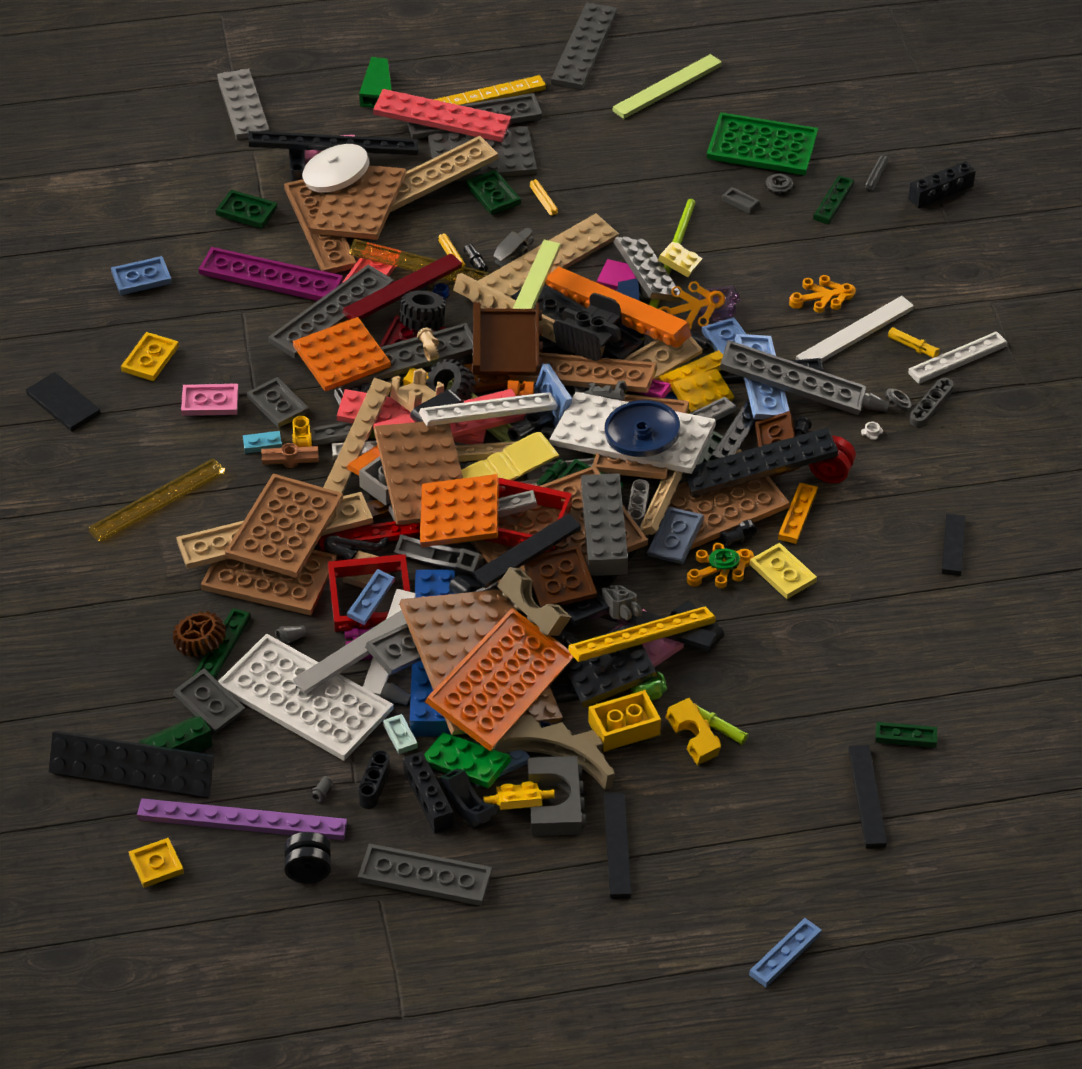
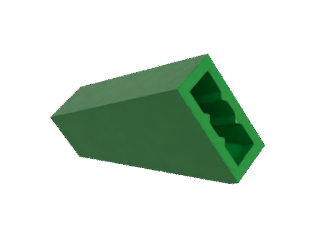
M371 57L359 92L360 106L374 108L382 90H391L388 59Z

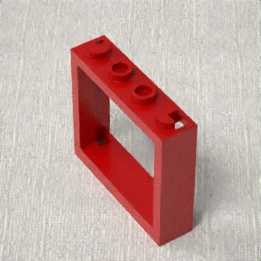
M499 478V499L533 490L537 505L561 510L558 519L571 511L572 493ZM498 528V538L484 539V541L515 547L533 535ZM556 545L550 548L549 550L545 551L544 553L554 551Z
M405 554L328 562L335 632L350 631L352 628H358V630L370 629V627L377 626L385 621L389 611L373 613L365 625L347 616H340L335 578L374 574L377 569L385 573L401 571L403 590L410 592Z

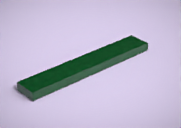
M235 608L231 609L224 621L226 627L224 643L219 644V649H213V653H206L193 676L202 669H205L214 678L217 677L249 622L251 613Z

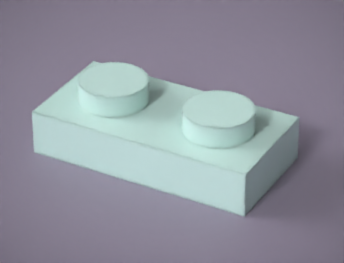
M402 714L383 720V726L398 754L418 748L417 741Z

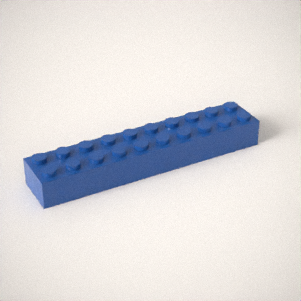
M416 570V598L454 594L449 589V584L455 578V570ZM422 660L412 664L410 730L414 737H439L443 732L451 735L445 717L425 703L433 688Z

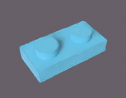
M280 431L243 435L245 454L262 452V449L282 448Z

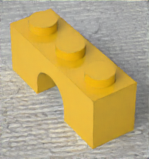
M690 698L670 706L666 718L674 731L677 733L681 730H690L696 736L690 739L687 746V751L696 765L718 756L721 742L710 730L708 721L700 715L698 706Z

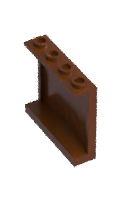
M473 302L474 375H539V368H542L543 357H539V352H542V341H539V337H542V326H539V321H542V310H539V303H536V309L480 308V302Z

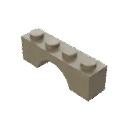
M509 567L497 585L502 591V595L515 603L514 606L527 615V619L540 628L541 633L546 636H559L571 616L559 605L546 604L543 607H539L532 597L533 580L521 568Z

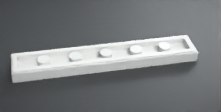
M996 331L911 367L908 374L920 384L1007 347V341Z
M397 589L387 619L401 610L399 605L401 599L416 598V593ZM374 657L363 688L380 696L389 674Z

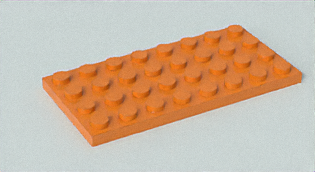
M511 608L426 698L425 703L491 751L574 657L568 651V648L553 637L541 633L538 626Z

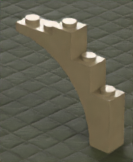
M532 715L521 717L493 748V750L502 753L522 750L556 757L577 756L578 764H582V769L595 778L604 790L612 788L615 778L614 769L608 765L603 753H601L603 743L595 731L591 730L572 736L571 731L565 727L563 722L541 728L539 722H536Z

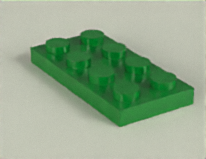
M444 732L424 754L431 768L444 773H449L456 768L465 770L470 782L486 788L492 786L511 762V757L508 754L493 749L489 751L482 745Z

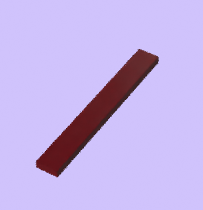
M450 253L343 308L342 313L350 320L356 317L361 320L400 300L405 294L415 292L462 268V262Z

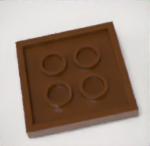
M579 545L542 553L524 565L526 574L533 580L532 590L539 607H543L546 604L562 606L597 597L595 586Z

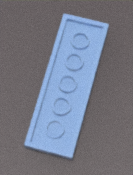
M736 334V343L776 356L771 336ZM744 377L754 419H766L789 411L784 390Z

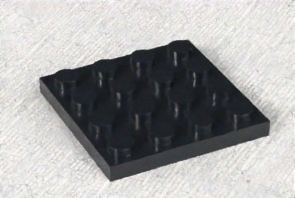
M630 623L618 629L605 633L603 635L631 628L634 626L632 623ZM643 644L581 662L574 658L565 668L583 708L658 677Z

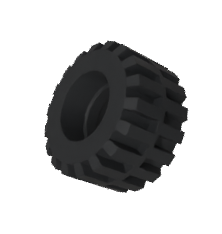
M409 292L401 298L400 322L404 326L418 331L426 327L432 330L439 329L445 321L446 301L443 297L433 292Z
M444 359L443 363L439 361L436 367L433 366L431 368V373L428 372L427 376L429 377L426 379V384L434 392H436L437 382H441L444 385V391H446L450 380L455 378L454 384L450 389L463 401L472 398L471 394L475 392L473 387L476 386L475 376L470 369L458 361Z

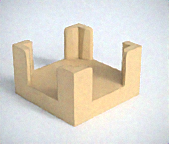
M420 368L414 371L413 383L399 387L400 376L393 377L390 397L411 412L416 406L444 392V385L441 382H437L436 392H434L426 385L427 372Z

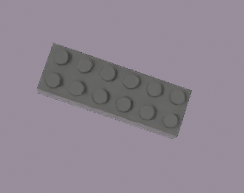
M620 474L581 475L585 542L590 576L628 574V554Z

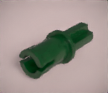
M558 459L551 468L546 469V473L537 481V485L541 486L557 480L558 476L567 469V463L564 461L560 464L563 460Z

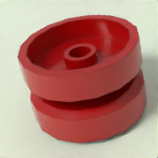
M831 435L839 456L809 464L811 472L820 480L828 483H840L847 478L856 459V451L850 442L844 438Z

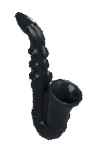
M329 536L324 540V547L330 554H335L343 560H350L354 558L356 550L359 549L381 551L389 538L386 537L379 543L339 536Z

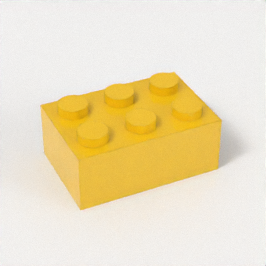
M646 690L589 707L588 723L597 736L601 738L603 752L660 735L661 718Z

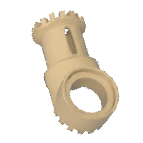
M431 328L421 329L417 337L423 342L427 360L430 362L439 359V352L436 349L439 345L438 339L434 338Z

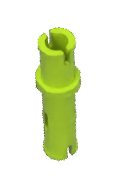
M698 706L700 715L708 721L710 727L741 745L746 742L748 733L720 719L716 713H710Z

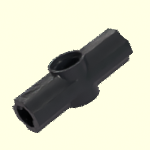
M552 410L541 411L536 414L528 413L523 421L509 428L507 434L512 442L519 441L538 432L544 426L553 423L555 416Z

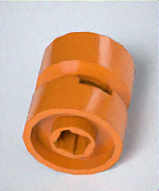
M508 380L507 390L512 389L516 396L534 394V382L524 381L520 384L519 381Z

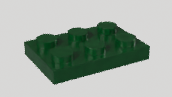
M496 170L466 181V187L491 215L521 204V198Z
M230 190L217 207L216 215L263 229L278 206L277 202Z

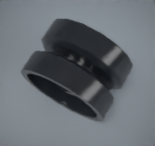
M300 832L286 840L284 844V869L289 879L298 883L308 884L322 881L329 876L331 872V846L327 837L315 832Z

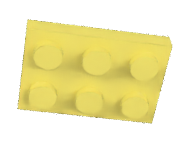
M780 543L750 559L749 565L786 599L817 582V576Z

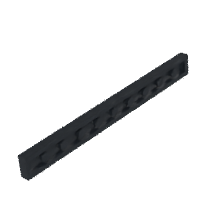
M249 131L248 145L255 148L323 151L337 145L355 144L364 148L366 153L418 156V142L416 139Z

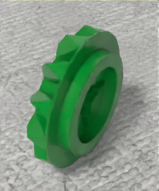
M718 549L709 556L711 568H716L717 571L721 569L724 571L727 569L733 570L734 567H738L740 562L739 554L732 549Z

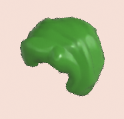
M657 672V678L631 688L632 693L646 690L650 700L654 701L660 699L662 694L667 691L666 680L662 673Z

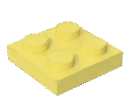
M671 242L660 254L658 261L689 277L699 266L702 258L696 253L686 250L682 245Z

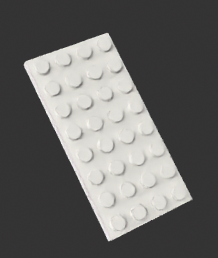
M575 392L570 407L565 410L549 439L552 446L592 454L598 453L606 457L608 455L611 458L627 459L641 464L647 463L655 467H666L670 470L692 474L716 426V419L675 411L680 420V435L675 444L657 455L632 457L614 450L608 444L604 430L606 419L610 413L619 406L629 402Z
M268 634L262 637L218 681L236 700L343 761L393 710L392 703L340 674L305 695L294 684L293 679L319 662Z

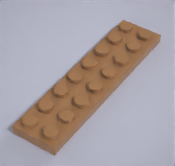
M304 179L285 183L284 189L321 271L336 273L352 269L357 262L345 237L311 234L310 228L326 196L325 193L309 189Z
M539 352V357H543V364H550L563 385L589 388V383H596L601 388L611 385L612 389L615 390L618 381H625L629 388L628 391L648 393L658 369L657 363L609 358H600L598 361H593L582 356ZM539 375L508 376L513 381L536 383Z

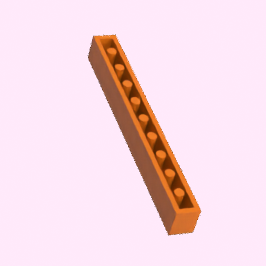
M558 266L547 277L546 285L586 308L590 306L589 297L592 293L601 294L616 300L621 308L623 325L667 345L678 348L692 336L687 321Z

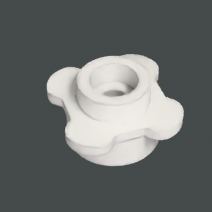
M868 422L865 425V429L861 430L863 436H867L872 440H876L878 435L883 433V429L876 422Z

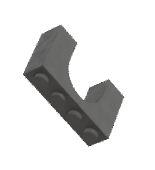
M577 756L528 758V781L537 783L538 786L561 788L569 795V798L560 805L531 807V836L582 835V826H586L585 813L581 814V810L584 809V797H580V793H583V781H579V777H582V764H578Z

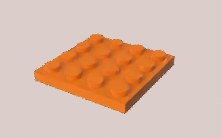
M358 317L293 341V347L325 392L391 367L390 360Z
M493 474L422 484L421 547L498 538V475Z

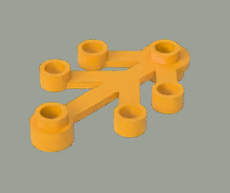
M827 275L820 276L819 284L821 286L813 284L811 278H805L803 280V288L817 293L802 295L795 292L790 296L789 305L792 308L798 309L803 306V302L821 299L814 303V311L822 313L830 299L838 296L831 300V308L838 310L841 308L844 300L853 298L856 288L848 283L840 285L832 282ZM828 286L834 290H829L824 287Z
M695 281L689 284V290L691 292H698L706 299L698 300L684 292L681 287L675 286L672 288L671 294L689 303L673 308L667 306L659 308L662 311L666 310L671 315L691 310L685 320L688 322L690 330L692 328L691 324L701 307L708 305L704 315L698 319V325L703 327L709 324V318L714 309L722 307L725 302V296L722 292L717 290L710 292L699 286V283ZM693 283L697 285L696 290L691 289ZM675 288L680 290L679 295L674 294ZM714 296H717L719 298V301L717 303L713 302ZM702 318L706 319L705 325H702L700 323V320Z
M721 543L714 544L712 552L716 549H725L724 545ZM748 549L736 551L740 556V562L738 567L732 571V579L734 581L743 580L744 569L749 566L750 559L754 557V553ZM698 550L696 552V560L700 563H709L710 555H708L707 551ZM711 566L702 570L691 569L687 573V584L693 587L699 586L702 583L703 577L718 571L716 568H711ZM730 569L726 571L719 570L721 571L720 575L715 579V585L718 588L726 587Z

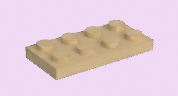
M692 336L678 348L656 339L627 356L625 360L657 363L658 369L654 379L658 380L659 376L677 369L702 354V348Z

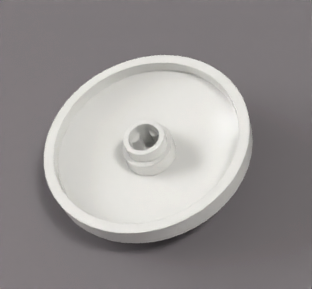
M342 144L330 147L315 155L306 164L302 174L304 182L309 189L315 192H333L343 189L364 175L369 166V158L365 149L355 144Z

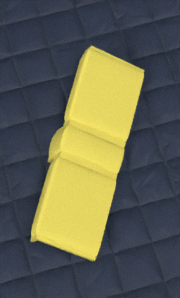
M536 432L509 445L502 452L494 453L486 460L478 461L461 471L463 478L497 474L498 478L515 480L558 458L559 454L541 432Z

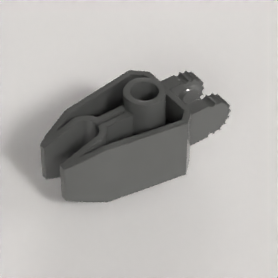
M525 228L519 233L512 231L497 246L494 253V258H496L495 264L503 267L529 252V246L534 243L531 228Z
M611 585L610 589L602 588V599L609 606V614L613 619L629 620L632 618V615L636 617L642 616V608L637 603V594L621 585Z

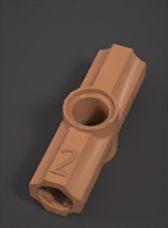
M287 443L282 448L262 449V465L283 464L287 468H294L299 463L319 462L318 446L297 447L296 444Z

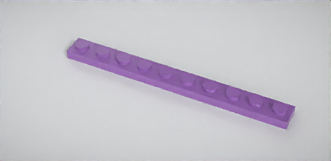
M142 798L137 813L138 820L284 835L315 832L322 834L327 839L344 840L347 827V819Z

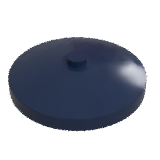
M651 400L632 401L619 406L610 413L604 426L605 437L608 444L621 454L632 457L653 456L666 451L675 444L680 435V420L676 412L663 403Z

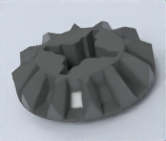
M774 174L766 179V186L773 194L776 192L787 194L788 191L792 190L793 181L787 175Z
M889 388L885 392V398L893 407L907 411L912 406L909 397L904 392Z

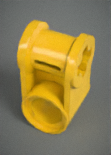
M297 416L293 420V444H296L297 447H312L309 419L305 416Z

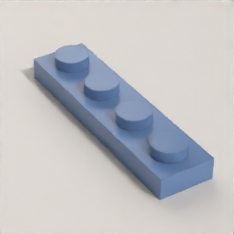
M804 918L750 970L749 975L764 987H767L821 935V929Z

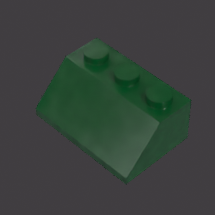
M193 716L139 741V744L191 752H200L213 746L211 730L203 718Z

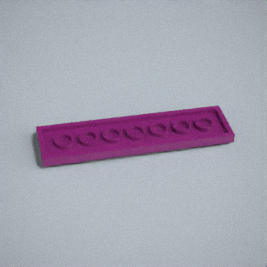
M211 247L198 269L200 275L317 301L343 282L342 275Z

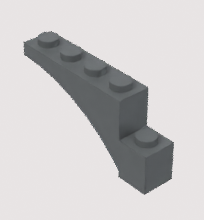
M400 535L394 551L395 554H405L407 558L444 570H455V573L467 576V574L474 576V571L483 567L485 561L481 554L463 548L458 549L441 545L421 547L420 540Z

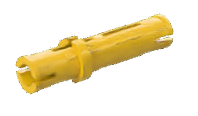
M894 327L888 333V338L915 349L919 354L924 353L932 358L939 355L940 349L927 344L923 339L914 338Z

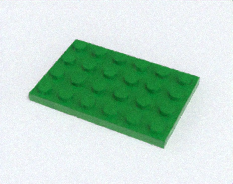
M720 112L706 159L806 175L818 135V128Z

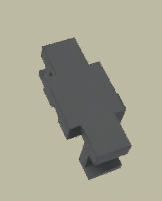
M618 381L615 390L612 389L611 385L601 388L596 383H589L590 389L585 391V394L624 400V391H628L629 388L625 381Z

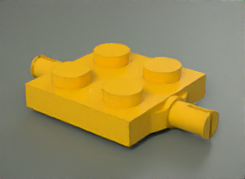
M530 781L523 782L521 785L503 784L500 787H496L495 796H483L485 803L497 804L501 810L542 806V799L555 798L554 789L541 791L537 783Z

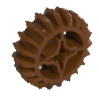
M200 611L198 614L193 613L191 616H186L185 620H180V624L175 625V630L172 631L173 643L183 656L188 655L190 658L194 655L197 658L200 655L206 656V653H213V649H219V644L224 643L226 627L222 619L215 612L210 613L206 611L203 613Z

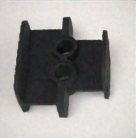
M592 293L589 297L590 306L585 311L576 312L566 308L562 312L563 321L556 320L553 323L555 341L560 348L593 361H598L601 358V348L609 340L616 343L621 340L622 314L620 305L616 300L601 294Z

